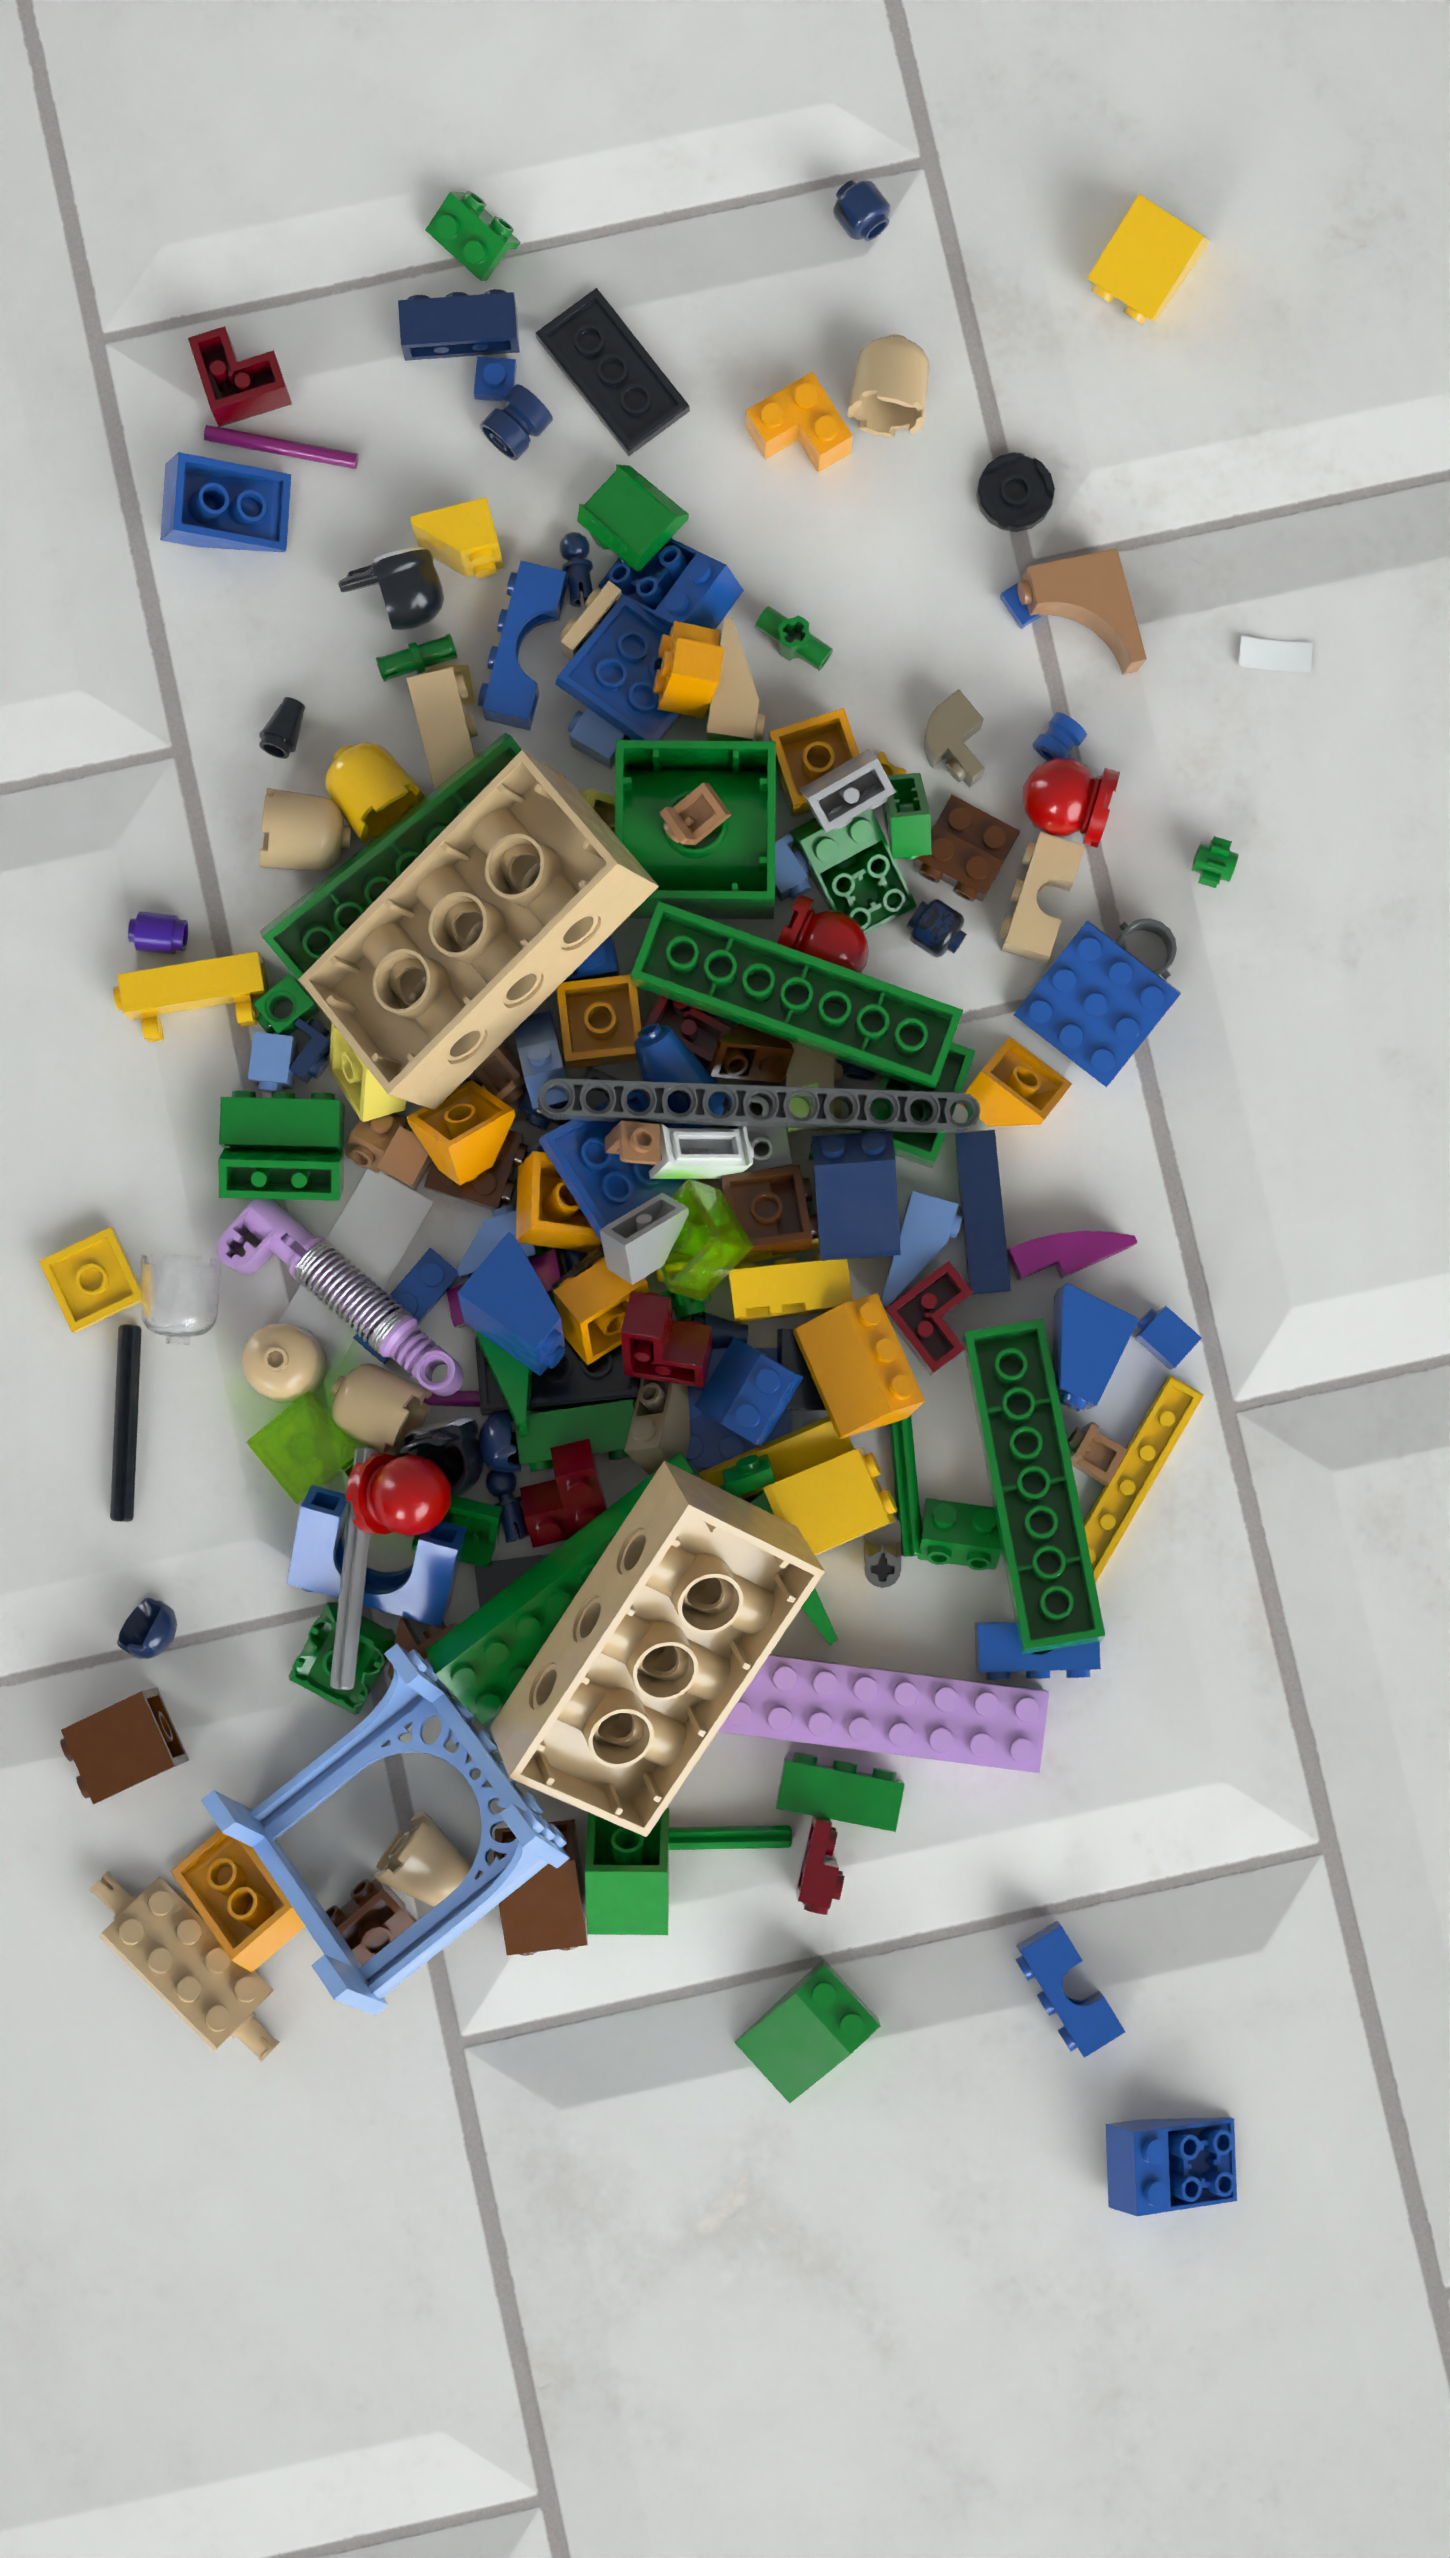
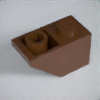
M738 1024L719 1038L708 1073L710 1077L783 1083L794 1048L789 1041Z

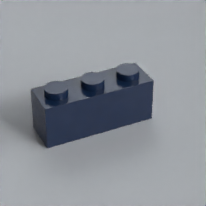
M493 289L481 295L453 292L446 295V297L430 298L426 295H413L407 300H398L401 348L405 361L520 353L517 307L514 292L507 293L501 289Z

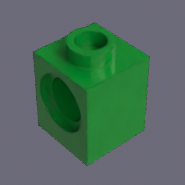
M290 974L253 1003L260 1012L255 1017L256 1021L270 1034L277 1032L279 1035L290 1036L297 1030L294 1025L297 1018L307 1022L320 1011ZM282 1001L292 1002L293 1010L288 1017L282 1019L275 1017L274 1010L277 1004Z

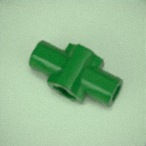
M767 606L755 624L756 629L779 644V654L789 661L794 658H801L820 671L833 652L831 647L810 634L809 622L799 615L789 619L772 607ZM796 633L801 635L800 640L795 639L792 643L787 642V635L789 637H794Z

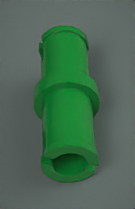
M446 634L444 637L419 645L416 642L410 643L407 649L383 657H376V662L383 682H386L389 679L417 671L418 674L426 672V667L450 659H456L458 656L451 635Z

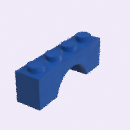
M520 561L518 572H511L507 586V595L511 596L508 610H501L497 625V632L502 633L498 647L492 646L488 658L487 668L492 670L489 684L482 683L478 697V706L482 707L485 720L531 730L540 693L537 682L531 679L518 663L519 649L525 637L534 628L547 622L559 621L568 587L566 571Z

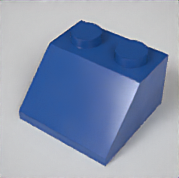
M734 1337L697 1400L695 1407L753 1444L764 1446L801 1383L803 1376Z

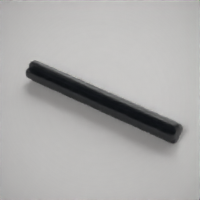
M128 1324L120 1325L118 1328L110 1518L116 1522H129L134 1517L142 1329L140 1326Z

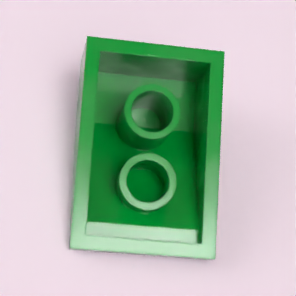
M823 1958L735 2041V2044L782 2096L791 2103L850 2056L881 2025L877 2016Z

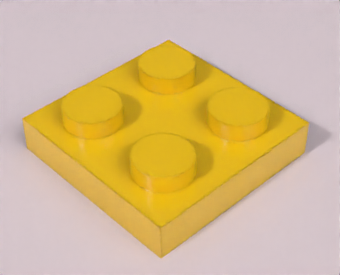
M112 1227L104 1229L39 1261L72 1333L86 1329L147 1299Z

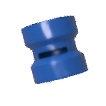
M1056 712L1048 723L1049 729L1047 732L1040 734L1032 746L1046 761L1053 758H1070V751L1073 747L1081 745L1087 733L1074 719L1063 713Z

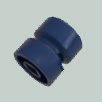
M516 384L501 400L503 410L495 408L480 424V429L487 439L500 452L514 461L518 460L528 449L529 442L531 441L529 435L539 436L553 421L550 411L537 396L519 384Z

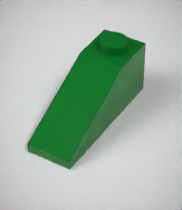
M473 1329L474 1336L520 1436L523 1437L528 1434L532 1370Z

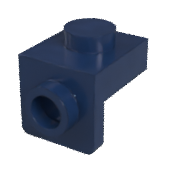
M297 1018L294 1025L311 1039L289 1070L308 1084L312 1077L318 1079L329 1064V1059L326 1057L330 1053V1039L327 1038L330 1031L312 1018L308 1023Z

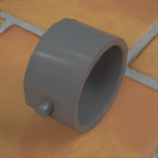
M1150 918L1136 920L1129 926L1126 922H1123L1119 926L1122 933L1116 941L1122 947L1125 937L1139 930L1154 932L1163 940L1167 950L1166 962L1163 967L1154 972L1165 980L1170 977L1171 974L1167 970L1172 965L1177 951L1176 939L1170 928L1161 921Z

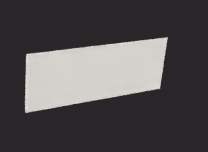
M367 1168L326 1240L332 1243L336 1250H340L341 1254L346 1256V1259H350L351 1263L360 1268L363 1273H366L367 1277H371V1280L376 1282L377 1286H381L383 1290L434 1201L382 1172L375 1173ZM302 1285L298 1287L278 1324L296 1325L310 1331L321 1342L327 1355V1364L338 1369L354 1341L353 1337L358 1333L354 1332L353 1328H349L348 1323H343V1319H338V1314H333V1310H328L327 1305H323L322 1301H318L317 1296H313L312 1292H308L307 1287Z

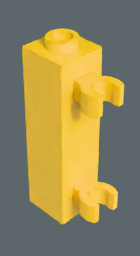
M256 951L117 974L119 986L113 987V996L117 1010H122L123 1014L130 1020L142 1018L143 1037L148 1040V1043L164 1040L163 1027L160 1020V1015L235 1003L238 1024H241V1027L257 1025L253 1000L262 997L269 989L264 958Z

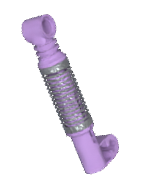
M254 1199L220 1237L217 1244L218 1257L234 1271L245 1275L256 1273L275 1254L289 1266L290 1275L300 1285L307 1287L308 1292H312L313 1296H317L318 1301H322L323 1305H327L328 1310H333V1314H338V1319H343V1323H348V1327L353 1328L354 1332H358L359 1337H363L364 1342L368 1341L369 1346L374 1348L378 1354L397 1360V1363L400 1366H404V1369L411 1373L423 1387L437 1396H449L460 1389L464 1378L462 1367L439 1345H436L432 1339H429L425 1333L421 1332V1329L418 1328L417 1319L407 1309H403L402 1305L398 1304L396 1300H393L391 1295H387V1292L383 1291L381 1286H377L376 1282L371 1280V1277H367L366 1273H363L360 1268L351 1263L350 1259H346V1256L341 1254L340 1250H336L332 1243L324 1237H315L273 1199ZM249 1231L261 1241L257 1247H254L244 1237ZM241 1246L247 1251L243 1257L237 1252ZM442 1364L447 1365L448 1375L441 1382L434 1383L432 1381L434 1369Z

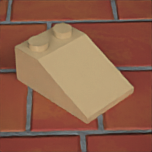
M724 617L720 646L724 647L720 683L711 701L706 738L707 741H764L766 714L759 713L760 700L733 618Z

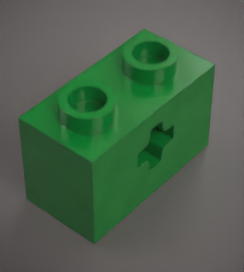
M912 773L888 776L896 793L887 797V801L882 806L892 859H915L923 855H932L930 810L921 774Z

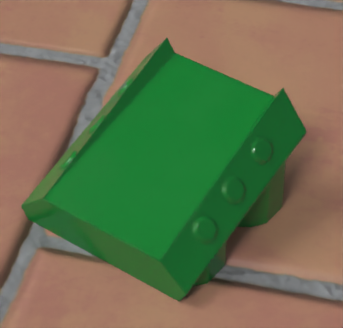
M616 464V471L585 504H579L577 522L589 531L599 547L604 550L611 549L618 555L622 563L628 567H633L636 571H641L687 522L689 514L630 465Z
M327 1602L320 1617L312 1625L308 1633L309 1638L296 1658L288 1677L292 1682L356 1715L360 1713L388 1660L384 1653L394 1646L396 1636L392 1629H386L361 1616L354 1687L350 1690L334 1689L330 1686L338 1602Z

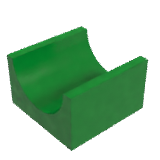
M616 740L615 835L659 886L628 918L652 919L657 903L660 901L708 919H774L776 741ZM703 782L709 783L731 813V816L696 845L676 843L664 830L663 824L665 820L659 812L665 807L677 805Z

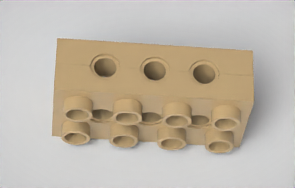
M521 750L298 980L388 1095L435 1110L659 886L565 775Z
M663 1461L490 1726L508 1777L647 1837L825 1573V1570L798 1527Z

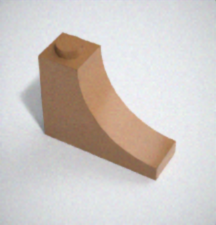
M1117 548L1027 567L1018 582V596L1022 605L1027 604L1030 616L1037 614L1051 615L1078 622L1096 633L1107 644L1120 666L1122 675L1137 672L1147 658Z

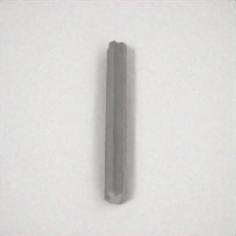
M356 1448L353 1467L357 1463H364L371 1457V1454L378 1453V1450ZM349 1501L330 1677V1686L340 1690H350L354 1687L370 1534L362 1532L352 1521V1519L357 1518L353 1511L352 1501Z

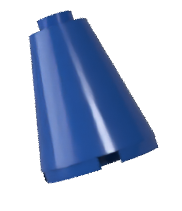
M653 1023L638 1032V1038L634 1042V1047L643 1081L720 1084L714 1077H710L706 1067L668 1025L660 1026L658 1023ZM678 1093L668 1096L667 1102L670 1110L678 1114L688 1111L689 1103L685 1096ZM721 1095L709 1097L708 1106L714 1114L721 1115L725 1110L722 1103L724 1100L727 1101L726 1098ZM661 1123L667 1128L702 1129L703 1127L707 1126L697 1124Z

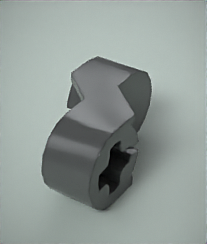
M893 1515L896 1520L895 1522L864 1535V1573L871 1584L880 1588L890 1587L900 1577L901 1526L895 1515ZM881 1545H884V1553H881Z

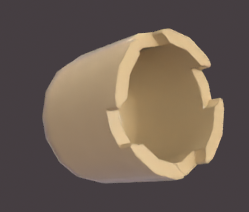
M893 334L872 340L860 351L847 414L849 418L855 417L859 420V429L877 436L894 437L895 430L909 429V434H914L923 427L930 371L929 360L923 349L906 337Z
M267 788L261 832H264L263 848H260L259 866L262 868L315 872L327 871L334 867L339 861L341 849H349L351 826L344 825L343 813L339 806L327 797Z
M287 1323L270 1324L259 1329L248 1340L242 1354V1369L248 1383L262 1396L278 1403H298L310 1397L316 1389L322 1386L327 1374V1355L321 1342L310 1331Z
M370 1363L362 1364L351 1370L346 1377L339 1376L330 1391V1396L334 1398L332 1403V1419L336 1427L367 1447L378 1450L379 1454H389L399 1458L404 1455V1453L399 1454V1448L405 1441L406 1433L411 1429L423 1426L430 1410V1405L423 1403L425 1397L428 1399L432 1392L380 1366Z

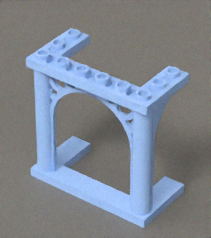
M395 1644L384 1653L393 1666L394 1674L386 1694L373 1711L352 1731L252 1810L215 1790L201 1800L222 1833L253 1847L325 1954L311 1966L333 1999L373 2015H377L388 2006L384 1999L386 1994L548 1863L558 1868L570 1859L562 1848L567 1844L564 1836L554 1824L549 1825L542 1816H539L544 1810L537 1799L530 1792L524 1795L517 1786V1781L508 1777L504 1763H501L493 1753L498 1747L491 1736L484 1729L478 1732L471 1722L475 1718L473 1714L459 1700L456 1701L448 1691L449 1689L436 1677L430 1661L427 1658L424 1660L415 1649L408 1652L399 1644ZM437 1716L441 1721L440 1736L433 1744H426L422 1736L424 1724L429 1718ZM412 1725V1740L408 1743L402 1742L400 1737L410 1733L407 1728ZM452 1732L453 1744L459 1745L458 1750L454 1753H450L446 1748ZM400 1753H423L441 1758L461 1772L472 1787L477 1798L481 1815V1839L476 1858L464 1880L448 1897L366 1963L361 1965L277 1841V1838L359 1772L382 1758ZM469 1756L473 1759V1761L468 1762ZM479 1769L481 1771L480 1778L473 1780V1771ZM488 1782H489L492 1787H485V1786H486V1785L488 1784ZM499 1799L500 1801L497 1802V1805L505 1810L494 1815L490 1805L493 1800ZM505 1822L516 1839L510 1843H499L492 1837L493 1828L497 1824ZM492 1850L500 1854H507L501 1860L496 1856L491 1865L488 1863L487 1855Z

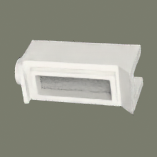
M661 1124L659 1127L662 1160L649 1171L650 1179H721V1175L743 1173L753 1164L754 1149L749 1141L747 1128L745 1126L740 1129L667 1128Z

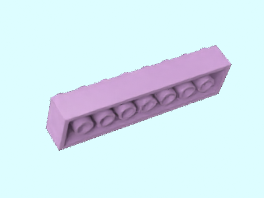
M769 1654L718 1732L1040 1773L1049 1692L1036 1688Z

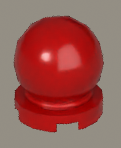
M1053 758L1046 761L1032 771L1023 786L1022 800L1025 813L1034 827L1050 835L1068 836L1080 831L1081 834H1084L1082 844L1098 848L1110 812L1108 807L1113 791L1116 792L1120 772L1104 768L1102 776L1095 778L1086 765L1074 759Z
M799 894L791 909L794 911L788 927H783L777 943L861 973L867 964L869 952L868 941L861 925L842 912L827 910L815 914V910L812 909L814 900Z
M374 1453L364 1463H357L353 1467L347 1482L346 1501H352L353 1511L357 1517L352 1519V1521L362 1532L374 1535H387L395 1532L402 1535L415 1536L427 1533L441 1523L451 1507V1485L444 1471L433 1460L412 1454L398 1458L389 1454Z

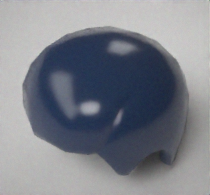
M506 1411L495 1412L486 1419L480 1429L478 1446L482 1459L489 1469L501 1473H520L521 1464L516 1433L512 1431L511 1424L513 1419Z
M144 1599L132 1611L121 1628L117 1640L118 1646L138 1659H150L158 1656L167 1650L174 1640L178 1625L174 1610L160 1600Z

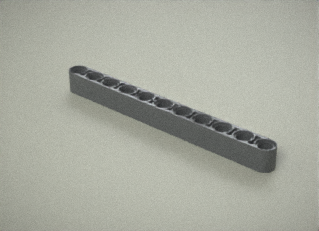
M557 1078L550 1079L543 1084L537 1099L538 1108L541 1113L547 1118L554 1120L638 1121L641 1123L961 1133L975 1125L980 1116L979 1103L973 1096L966 1093ZM552 1089L563 1091L567 1096V1105L562 1109L549 1107L545 1102V1094ZM595 1090L603 1092L608 1099V1106L600 1111L591 1109L586 1103V1095L589 1092ZM632 1092L644 1094L648 1099V1109L643 1112L631 1110L627 1105V1096ZM675 1093L685 1096L689 1103L688 1111L680 1114L674 1113L668 1106V1096ZM721 1095L726 1098L729 1104L728 1112L724 1115L714 1114L708 1106L709 1097ZM755 1096L763 1097L769 1105L768 1114L761 1117L754 1115L749 1109L750 1098ZM792 1098H802L807 1102L809 1106L807 1117L799 1118L791 1113L789 1103ZM840 1099L847 1104L849 1114L846 1119H838L831 1114L829 1106L832 1100ZM878 1100L886 1104L889 1111L886 1120L880 1121L871 1115L870 1104L872 1101ZM913 1102H920L928 1109V1118L925 1122L916 1121L911 1116L910 1106ZM958 1103L966 1108L968 1118L965 1123H957L952 1119L950 1115L952 1104Z

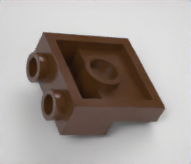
M951 795L936 824L931 829L932 855L917 857L914 866L919 868L918 873L927 880L934 883H939L942 880L953 886V892L968 901H974L976 898L983 902L1018 838L1020 830Z
M509 1130L493 1167L479 1174L477 1178L458 1185L439 1171L432 1161L424 1187L491 1210L501 1208L503 1204L509 1205L516 1187V1183L512 1182L511 1178L515 1166L519 1167L525 1160L529 1145L523 1144L525 1139L523 1134Z
M800 1165L721 1175V1187L733 1255L771 1250L772 1255L812 1250V1240L819 1238L816 1215L808 1214L806 1202L812 1201L811 1184L809 1178H802Z
M369 1879L362 1880L351 1891L350 1896L352 1899L341 1908L335 1905L325 1911L361 1965L417 1922L406 1909L405 1903L390 1887L376 1879L372 1882Z

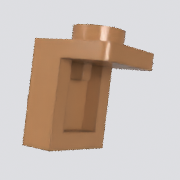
M705 782L700 784L674 807H665L659 812L665 820L663 827L669 837L676 843L680 842L686 845H696L731 816V813L711 785Z
M503 1042L473 1071L474 1075L491 1094L509 1106L517 1101L524 1092L521 1088L525 1084L521 1064Z
M395 1113L363 1123L360 1119L350 1133L345 1152L346 1157L352 1159L360 1167L379 1173L380 1170L377 1166L398 1127L405 1128L407 1120Z
M620 1121L605 1137V1153L620 1154L622 1162L658 1164L661 1161L659 1124Z
M1094 1422L1087 1424L1082 1429L1076 1427L1068 1439L1072 1466L1103 1485L1109 1484L1127 1449L1097 1431L1099 1425Z

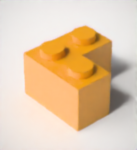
M813 371L746 410L745 428L765 460L796 441H799L817 472L851 453L853 436Z
M674 621L669 635L662 634L658 650V658L662 659L661 670H657L653 686V693L659 694L658 710L704 718L720 683L724 647L719 646L720 630Z

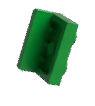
M470 191L466 193L449 192L425 231L480 281H487L507 250L517 249L521 242L512 235L514 229L510 224L500 217H493L484 209L486 204L479 196Z
M457 1496L451 1497V1507L442 1521L467 1528L460 1562L485 1568L490 1566L499 1539L503 1507ZM420 1534L414 1536L412 1542L413 1551H416Z
M926 1498L920 1541L922 1555L918 1556V1559L927 1560L936 1565L949 1563L968 1566L974 1570H995L1002 1548L994 1507Z

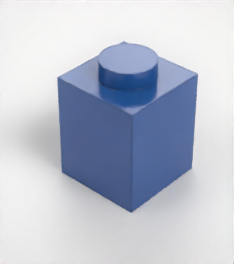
M1167 1306L1161 1308L1158 1312L1151 1308L1136 1325L1141 1331L1136 1335L1135 1339L1169 1370L1176 1368L1202 1339Z

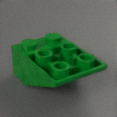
M865 810L853 817V820L846 826L838 830H830L827 833L818 824L816 818L789 831L794 839L793 843L797 851L806 860L810 868L808 873L828 909L846 913L861 925L864 934L917 907L895 858L892 859L890 847L873 810Z

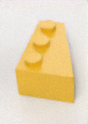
M819 1254L815 1255L814 1261L799 1263L798 1258H786L774 1261L775 1265L759 1267V1263L737 1265L735 1269L728 1270L734 1322L737 1323L827 1312L845 1302L853 1300L847 1259L821 1261Z

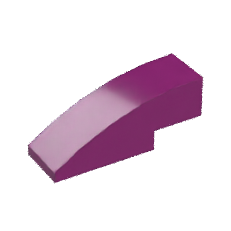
M1067 1232L1032 1239L1007 1250V1256L1018 1280L1052 1265H1055L1062 1279L1127 1250L1138 1242L1134 1235L1115 1232Z

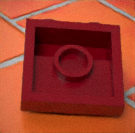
M813 1816L796 1895L798 1902L803 1903L804 1910L827 1915L832 1899L840 1900L845 1876H843V1871H839L836 1859L825 1857V1854L833 1856L838 1833L836 1828L831 1827V1819Z

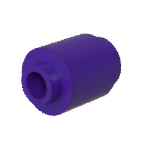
M139 911L136 919H130L128 940L129 942H134L136 951L165 954L185 951L188 941V921L179 919L178 915Z

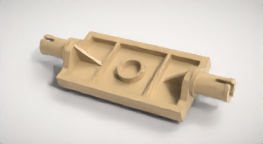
M109 1871L90 1888L89 1891L94 1893L115 1914L113 1917L114 1921L99 1937L214 2052L229 2036L232 2038L237 2036L262 2062L280 2043L254 2018L256 2015L254 2010L274 1990L255 1971L250 1972L233 1962L205 1921L160 1876L139 1897L137 1895L132 1897L111 1876Z

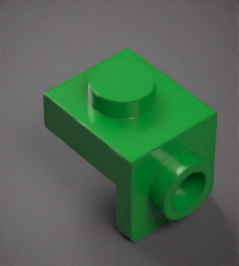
M764 1454L759 1457L757 1455H749L737 1461L735 1466L722 1470L724 1485L718 1488L742 1499L740 1495L775 1483L776 1480L768 1455Z

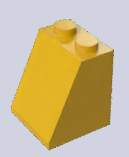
M1138 194L1087 277L1088 280L1095 283L1091 291L1111 303L1114 297L1127 304L1123 312L1141 324L1144 323L1146 318L1156 322L1211 241Z
M864 1448L854 1449L763 1488L774 1515L797 1526L815 1556L896 1521L893 1513L897 1512L895 1501L888 1489L882 1491L876 1477L881 1474L878 1462L873 1453L866 1454Z

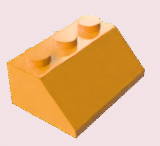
M878 1293L845 1302L793 1330V1334L839 1439L907 1419L925 1402Z

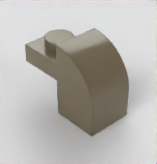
M959 689L938 705L931 714L924 737V750L932 768L945 758L947 760L945 766L951 776L958 782L963 780L970 788L982 778L985 768L964 742L981 729L984 718Z

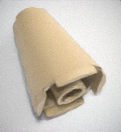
M420 1812L409 1821L414 1825L413 1829L406 1833L400 1830L386 1848L376 1865L380 1872L373 1874V1877L388 1887L435 1907L460 1885L470 1871L471 1866L434 1820L425 1812Z

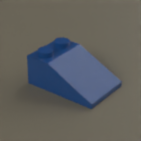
M178 452L165 464L160 540L202 548L285 552L287 548L291 474Z

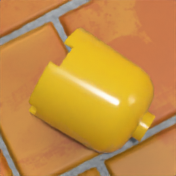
M370 742L342 747L333 756V762L326 773L325 787L329 796L339 806L344 818L363 843H366L369 837H377L425 798L422 790L383 746Z

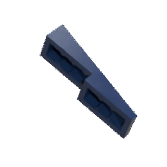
M995 1130L955 1133L968 1286L972 1290V1294L1011 1291Z

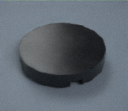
M1014 452L1001 455L987 464L979 478L976 497L979 509L989 523L1001 530L1019 532L1032 529L1044 520L1051 509L1055 488L1051 473L1041 461L1024 456L1022 453Z

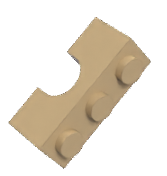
M1043 832L1039 833L1036 843L1028 841L1021 864L1027 865L1028 868L1024 880L1016 878L1010 896V901L1017 903L1013 915L1004 916L998 934L999 938L1005 939L1001 951L1047 964L1062 920L1049 916L1040 909L1037 903V893L1047 887H1057L1070 891L1085 845Z

